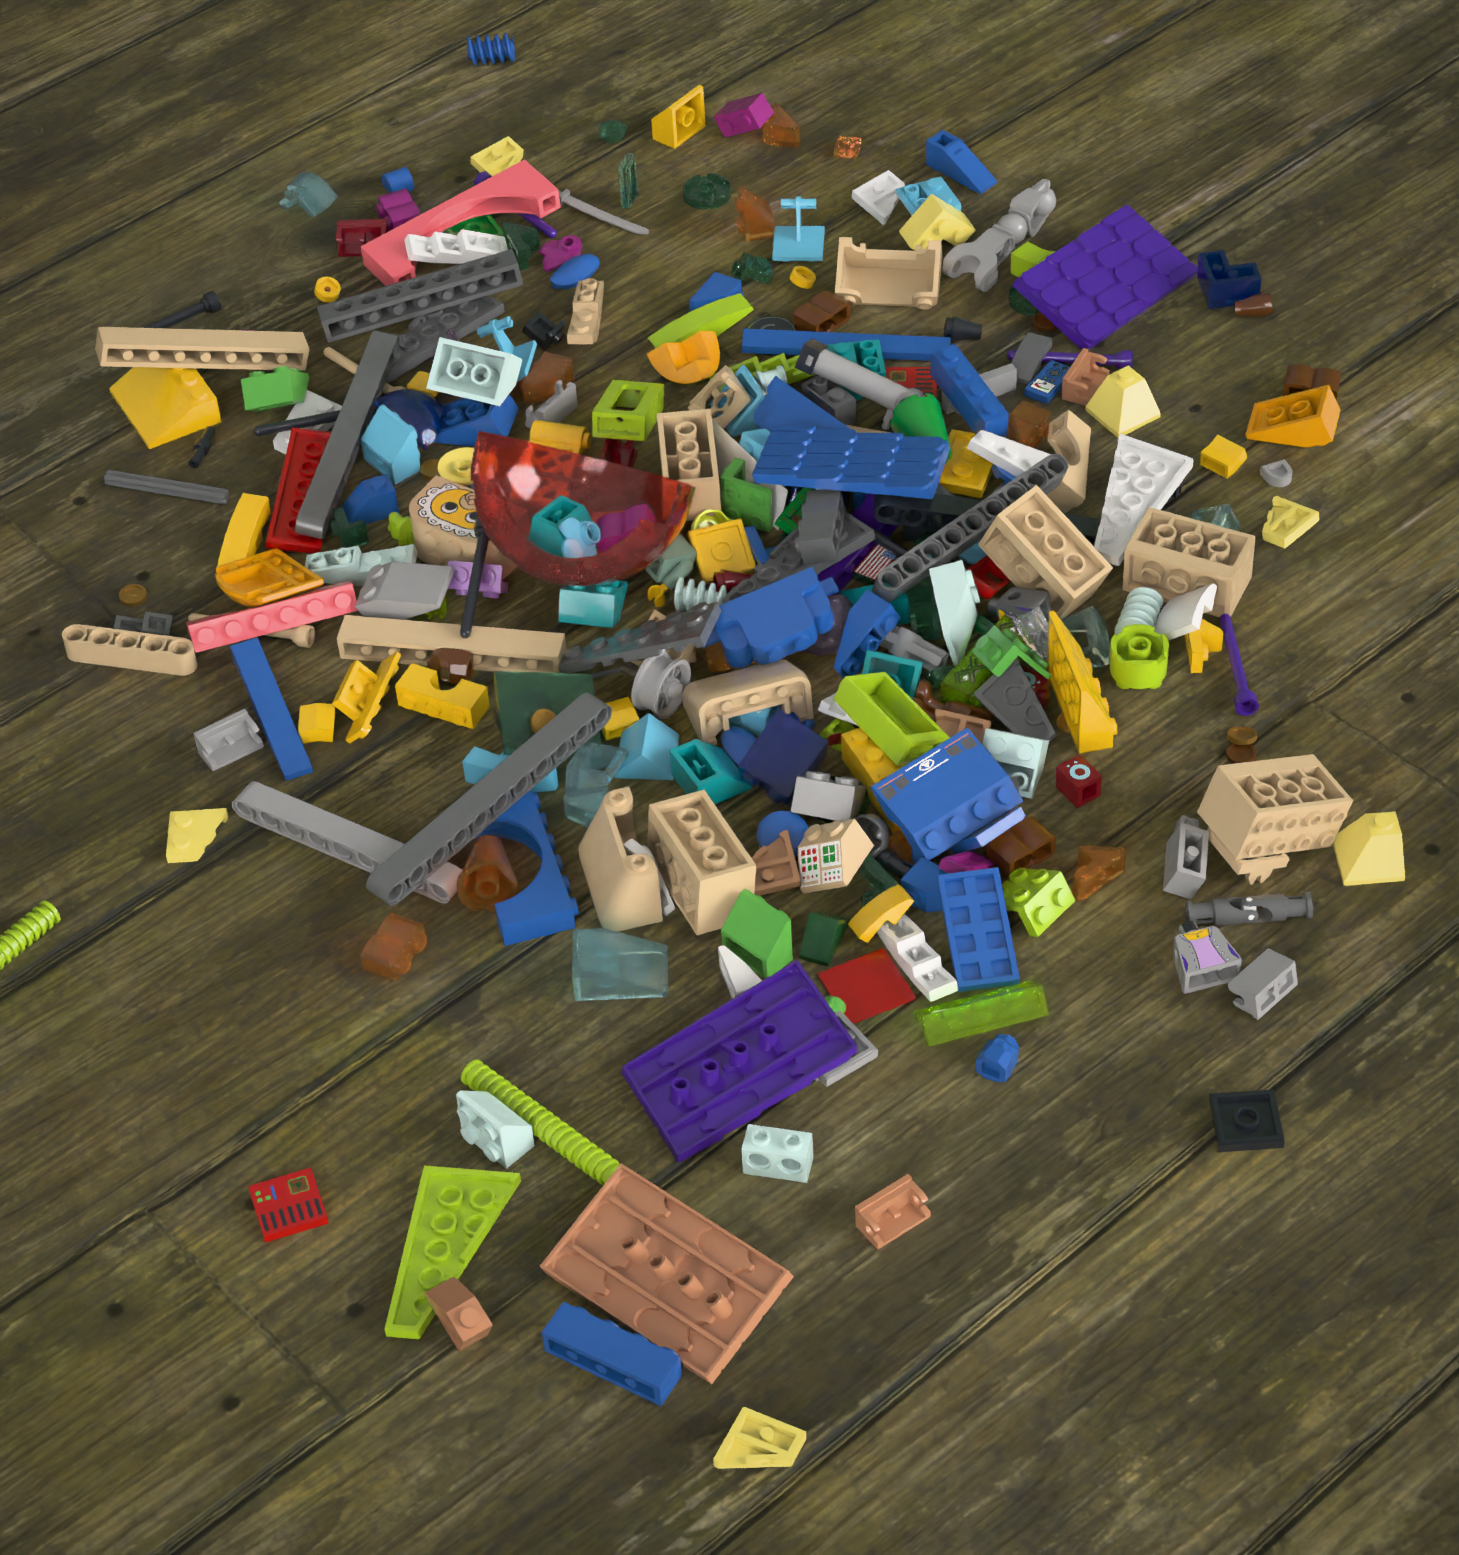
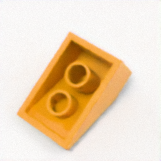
M1329 385L1254 403L1245 435L1250 440L1305 448L1317 445L1323 446L1333 442L1341 409Z

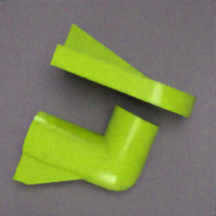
M391 512L389 514L388 530L391 532L392 538L398 539V546L414 544L410 516L402 517L398 512Z

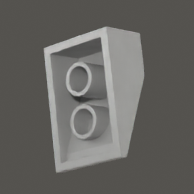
M395 561L383 565H375L368 572V577L363 588L360 590L355 607L364 617L405 620L439 609L455 570L452 566Z

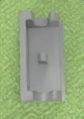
M558 380L555 383V394L534 413L531 405L526 409L525 426L531 429L534 420L560 423L578 407L576 384L569 382L566 385V389L563 390L562 381Z
M245 709L194 732L198 754L212 771L264 747L263 741L256 733L259 731V728Z
M1267 948L1228 983L1229 990L1243 998V1000L1236 998L1233 1003L1241 1010L1253 1015V1018L1259 1020L1298 985L1295 961Z

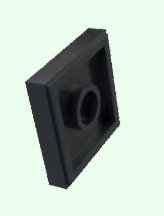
M1274 1089L1209 1094V1104L1218 1152L1284 1148L1285 1140Z

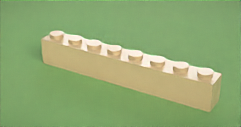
M98 327L95 346L100 366L273 370L277 367L288 366L289 369L298 368L299 371H306L309 355V346L303 332Z
M352 615L344 616L337 636L341 659L382 662L397 651L401 654L398 661L399 664L411 665L413 663L427 666L428 658L434 650L455 648L463 649L472 654L473 670L561 677L562 671L559 663L564 656V652L567 650L565 633L472 626L470 637L465 639L460 636L461 625Z

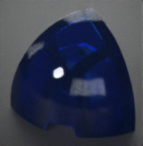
M401 389L390 392L373 403L377 409L385 405L392 412H396L405 423L412 425L418 436L416 439L417 447L423 450L437 437L442 429L439 422L447 417V409L440 401L425 392L414 389Z

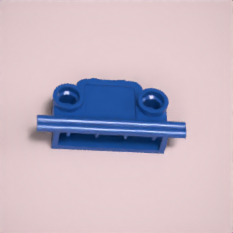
M777 376L768 385L767 395L754 413V422L759 426V429H767L770 432L773 425H815L817 429H850Z
M810 567L719 605L721 613L705 647L702 648L720 642L727 663L737 668L748 666L753 661L761 665L777 662L785 656L797 651H803L817 641L818 634H824L834 626L835 617L827 596L839 592V589L832 577L819 582L813 567Z

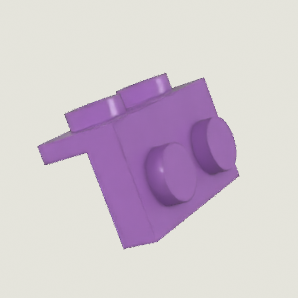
M448 562V566H452L455 570L448 588L456 589V595H467L472 562ZM484 564L479 591L483 592L482 597L499 598V593H508L509 582H502V565Z

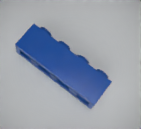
M953 344L932 352L930 375L975 435L984 430L1005 437L1007 435L1009 413L957 345Z
M563 1302L542 1331L545 1352L659 1406L663 1405L682 1376L681 1359L674 1350L668 1347H659L638 1333H629L619 1328L610 1320H601L580 1306L574 1307Z

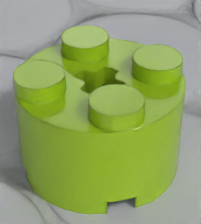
M1132 624L1123 627L1122 632L1118 635L1116 633L1113 635L1110 645L1109 670L1119 688L1156 689L1162 685V681L1167 674L1169 642L1163 633L1161 636L1150 625Z

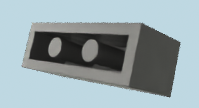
M826 489L807 492L806 502L802 503L803 518L798 521L799 536L795 537L796 552L801 553L804 564L837 561L846 511L842 494L839 490Z

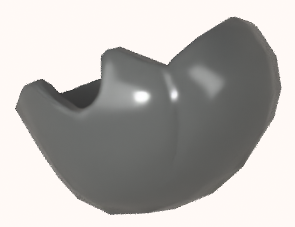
M863 813L855 820L874 844L863 861L867 862L879 857L883 851L887 850L889 845V829L885 821L877 815Z

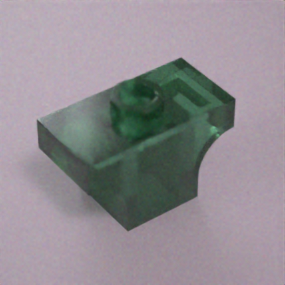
M933 585L912 587L906 591L910 631L923 637V640L940 639L938 608Z

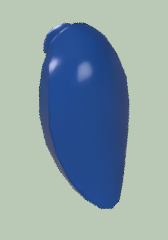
M580 254L570 258L551 276V286L559 290L577 287L578 281L590 278L598 270L600 265L599 258L592 254Z
M729 727L730 730H723L721 734L722 746L734 764L748 774L755 776L763 775L767 761L759 741L753 734L740 727Z

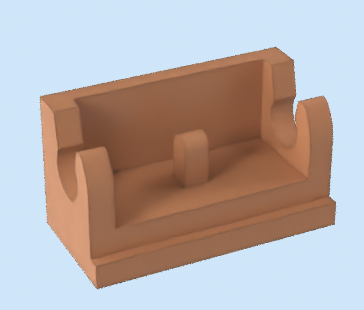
M1083 348L1062 379V399L1086 406L1109 375L1108 369L1098 367L1095 362L1105 364L1107 358Z
M906 1174L855 1206L856 1227L878 1250L931 1217V1211L924 1204L928 1201V1198L912 1180V1177Z

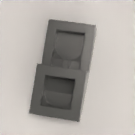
M1030 332L1026 334L1011 362L1017 369V382L1029 384L1040 373L1041 361L1052 347V338Z
M146 611L144 619L116 615L113 629L169 636L173 616Z

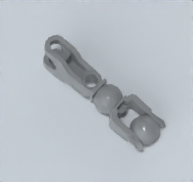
M1042 179L1031 188L1028 187L1014 197L1010 203L1009 213L1002 216L997 224L986 230L977 240L971 243L956 245L943 260V274L956 278L963 273H974L975 288L983 292L988 291L998 281L997 267L1009 256L1015 248V244L1022 242L1026 235L1034 237L1044 224L1045 219L1054 210L1056 196L1054 191L1050 189V181Z

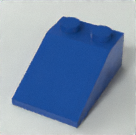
M510 394L500 406L461 398L438 406L424 439L430 443L483 448L493 444L500 445L508 438L519 408Z

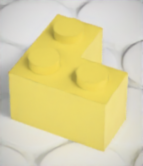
M930 194L899 230L904 240L914 251H916V245H921L922 249L928 247V240L942 241L944 239L956 246L965 243L976 231L964 213L933 194Z

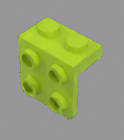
M1018 868L1009 874V878L1002 884L1006 910L1017 911L1029 936L1039 937L1076 901L1061 871Z

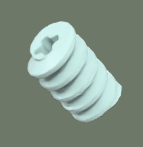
M679 577L674 593L676 610L681 611V613L690 611L693 606L702 602L710 604L717 601L718 605H722V599L727 595L726 586L722 585L719 592H716L715 583H711L709 589L705 590V582L700 581L698 587L695 588L694 579H690L687 586H684V578Z
M1138 587L1131 590L1124 603L1118 623L1115 626L1116 635L1122 632L1123 627L1132 624H1145L1154 627L1157 616L1160 613V608L1163 605L1162 596L1156 590L1148 587Z

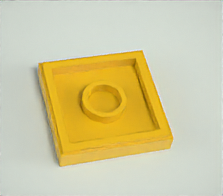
M741 518L688 531L687 535L690 544L696 551L695 561L699 574L705 585L713 583L714 572H720L721 569L747 574L754 573L756 564Z

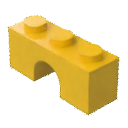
M413 663L395 685L398 706L470 729L476 727L490 707L487 686L461 679L456 687L450 690H440L437 671Z

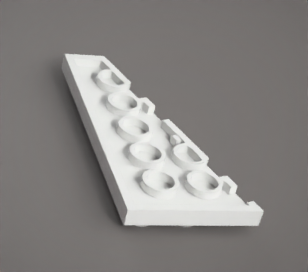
M1119 433L1114 464L1111 469L1101 522L1094 545L1108 563L1116 566L1121 564L1124 560L1125 547L1148 507L1162 509L1192 469L1193 458Z

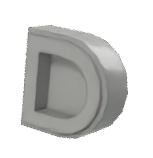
M1285 459L1260 467V475L1271 486L1285 487L1292 481L1293 470Z

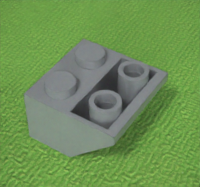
M807 771L806 776H797L791 812L831 820L856 819L867 786L858 785L859 779L842 776L835 777V780H830V774Z

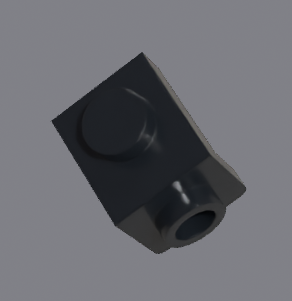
M538 312L524 325L522 332L531 340H535L541 348L547 350L552 344L556 346L565 335L563 329L567 323L562 320L555 325L542 313Z

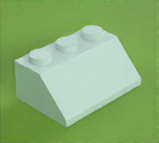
M439 337L426 389L500 406L516 386L522 359L510 353Z

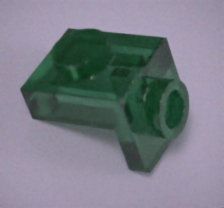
M743 252L739 260L733 263L731 268L733 278L741 280V283L746 277L769 284L773 278L770 261L761 256L756 257Z
M343 507L332 509L334 520L329 521L333 537L338 536L342 548L369 543L367 526L364 520L348 523Z

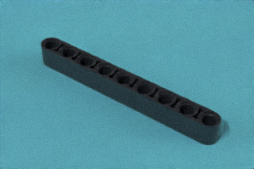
M935 493L933 499L874 494V517L879 522L939 531L982 500ZM1063 513L1094 546L1101 519ZM967 525L970 529L976 530L974 527Z

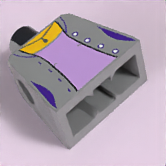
M1186 921L1179 926L1178 931L1180 934L1174 937L1173 959L1184 994L1229 983L1240 973L1242 959L1217 927L1210 926L1198 929L1194 921Z

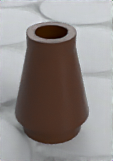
M1263 291L1242 300L1234 301L1236 316L1267 317V314H1273L1270 293L1264 294Z

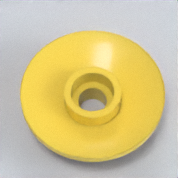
M470 447L449 451L438 462L440 477L460 485L478 482L484 479L491 470L489 456L482 450Z

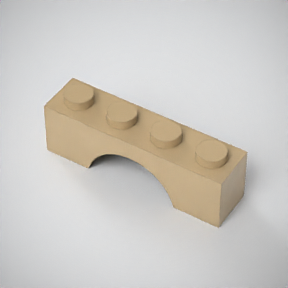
M1067 410L1050 422L1048 430V442L1056 454L1066 458L1069 467L1061 484L1046 496L1064 513L1080 506L1085 500L1091 428L1070 410Z

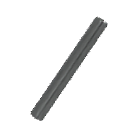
M107 470L104 475L105 484L108 486L218 504H227L230 499L229 490L226 488L116 470Z

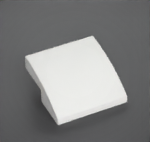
M1212 583L1172 598L1161 610L1155 622L1154 631L1161 636L1163 633L1168 640L1199 630L1202 614L1213 609L1217 586Z

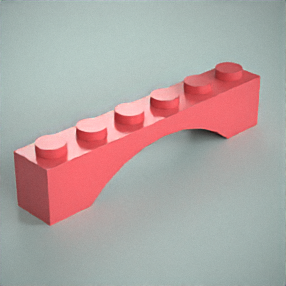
M344 581L273 603L186 622V626L194 651L197 653L358 611L355 607L357 599L353 584L350 581Z

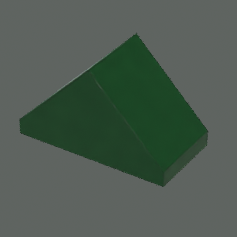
M824 911L809 912L799 959L828 967L849 926L850 919Z

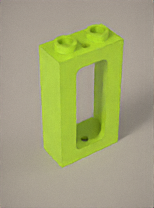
M612 380L592 411V437L645 441L657 421V413H662L664 409V384ZM616 407L636 408L633 411L615 410Z
M886 672L845 676L840 682L839 689L833 698L897 766L910 763L950 738Z

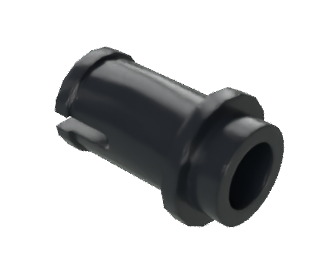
M894 850L883 851L877 861V865L880 866L882 872L888 871L899 879H902L913 867V865L898 857L897 852Z

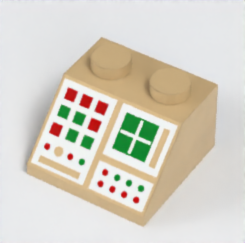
M855 818L843 821L836 820L823 825L815 824L805 831V837L798 845L800 890L805 894L845 887L849 884L874 846Z

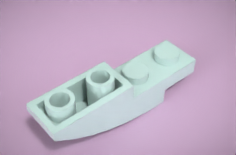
M414 544L362 553L359 546L307 555L305 567L323 578L324 583L336 584L350 581L353 586H364L369 570L375 565H383L392 561L416 563L418 552Z

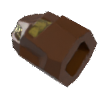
M436 649L427 661V667L436 670L442 682L458 684L461 679L468 681L472 679L473 657L471 653L463 649Z

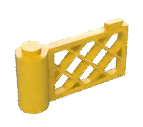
M534 420L531 426L530 440L519 466L531 469L536 468L537 470L552 474L561 471L565 477L571 478L580 454L584 453L586 448L589 449L591 446L592 434L588 433V428L584 426ZM534 450L547 453L536 459L532 456ZM563 454L572 455L570 459L561 463L557 459L558 456ZM550 460L554 462L555 466L543 470L540 466ZM517 471L506 499L512 504L544 508L553 500L543 499L541 496L553 491L556 494L555 499L560 495L568 498L569 491L566 490L569 483L558 480L553 482L550 478L537 475L527 478L524 475L525 472ZM544 479L548 485L536 490L532 484ZM528 487L531 493L524 496L516 495L517 491Z

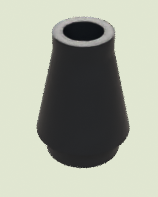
M954 315L952 318L946 317L944 337H951L950 341L981 339L982 324H977Z

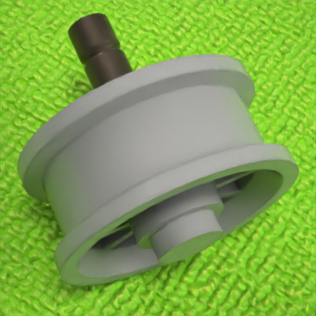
M667 652L660 656L646 658L640 668L633 667L627 663H623L620 668L621 674L634 679L631 691L633 706L639 710L650 709L654 716L659 719L669 718L679 708L683 701L682 692L690 683L691 678L689 663L683 659L672 660Z

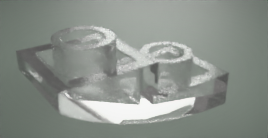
M1037 607L1016 617L1012 621L1026 644L1047 663L1048 622L1040 607Z

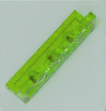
M1033 980L913 1011L915 1020L922 1024L927 1046L949 1042L1049 1015L1043 985Z

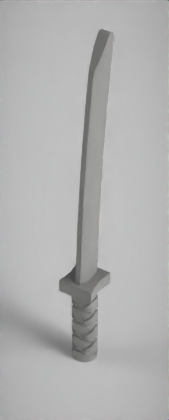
M565 189L563 192L558 190L561 208L567 204L632 233L649 234V229L621 219L570 196V190Z

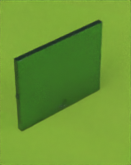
M495 671L493 677L503 755H511L535 734L530 727V718L537 710L548 709L557 716L583 693L588 692L595 697L592 674ZM600 730L570 757L603 756Z

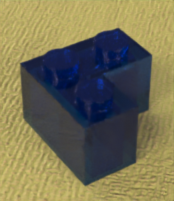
M1224 250L1199 253L1197 279L1209 309L1235 306L1234 301L1260 293L1262 278L1255 262L1230 265Z

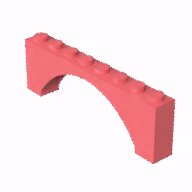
M524 159L361 246L364 266L385 286L415 278L418 261L408 259L404 242L408 234L431 237L434 232L442 233L447 228L462 221L496 213L537 215L541 219L561 208L558 188Z

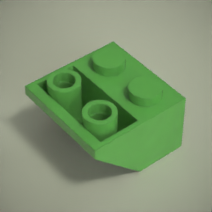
M288 366L274 368V373L265 374V371L249 373V378L241 379L245 410L258 412L304 403L309 383V374L299 372L298 368L289 369Z
M743 889L721 929L722 945L726 946L743 960L752 971L766 979L793 960L791 919L785 912L777 910L766 903L761 896L754 895L747 889Z

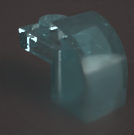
M302 172L287 186V189L283 192L285 196L279 201V204L286 210L299 203L312 218L325 211L338 196L321 177L310 172Z

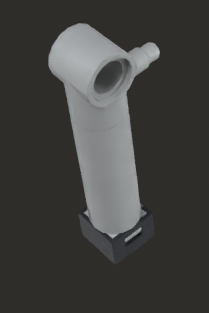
M814 339L809 340L803 345L795 368L809 375L815 373L888 408L882 424L884 430L890 429L889 422L894 416L892 411L902 400L915 394L918 397H925L920 390L915 388L908 389L829 351V346Z

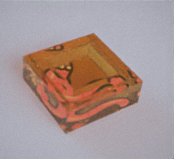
M838 136L834 147V157L858 159L862 138Z

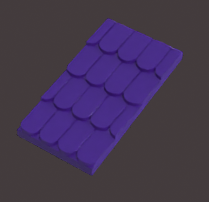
M1128 204L1102 219L1099 224L1079 235L1074 241L1047 256L1044 261L1024 272L1012 285L1081 350L1083 348L1089 350L1193 278L1199 271L1198 267L1189 262L1187 257L1176 247L1172 246L1156 229L1154 230L1138 213L1136 214V211Z
M795 960L622 1066V1075L627 1083H629L630 1088L655 1128H657L667 1147L671 1150L677 1163L718 1142L728 1132L758 1117L763 1110L811 1085L812 1080L847 1062L852 1055L856 1054L857 1045L799 961Z

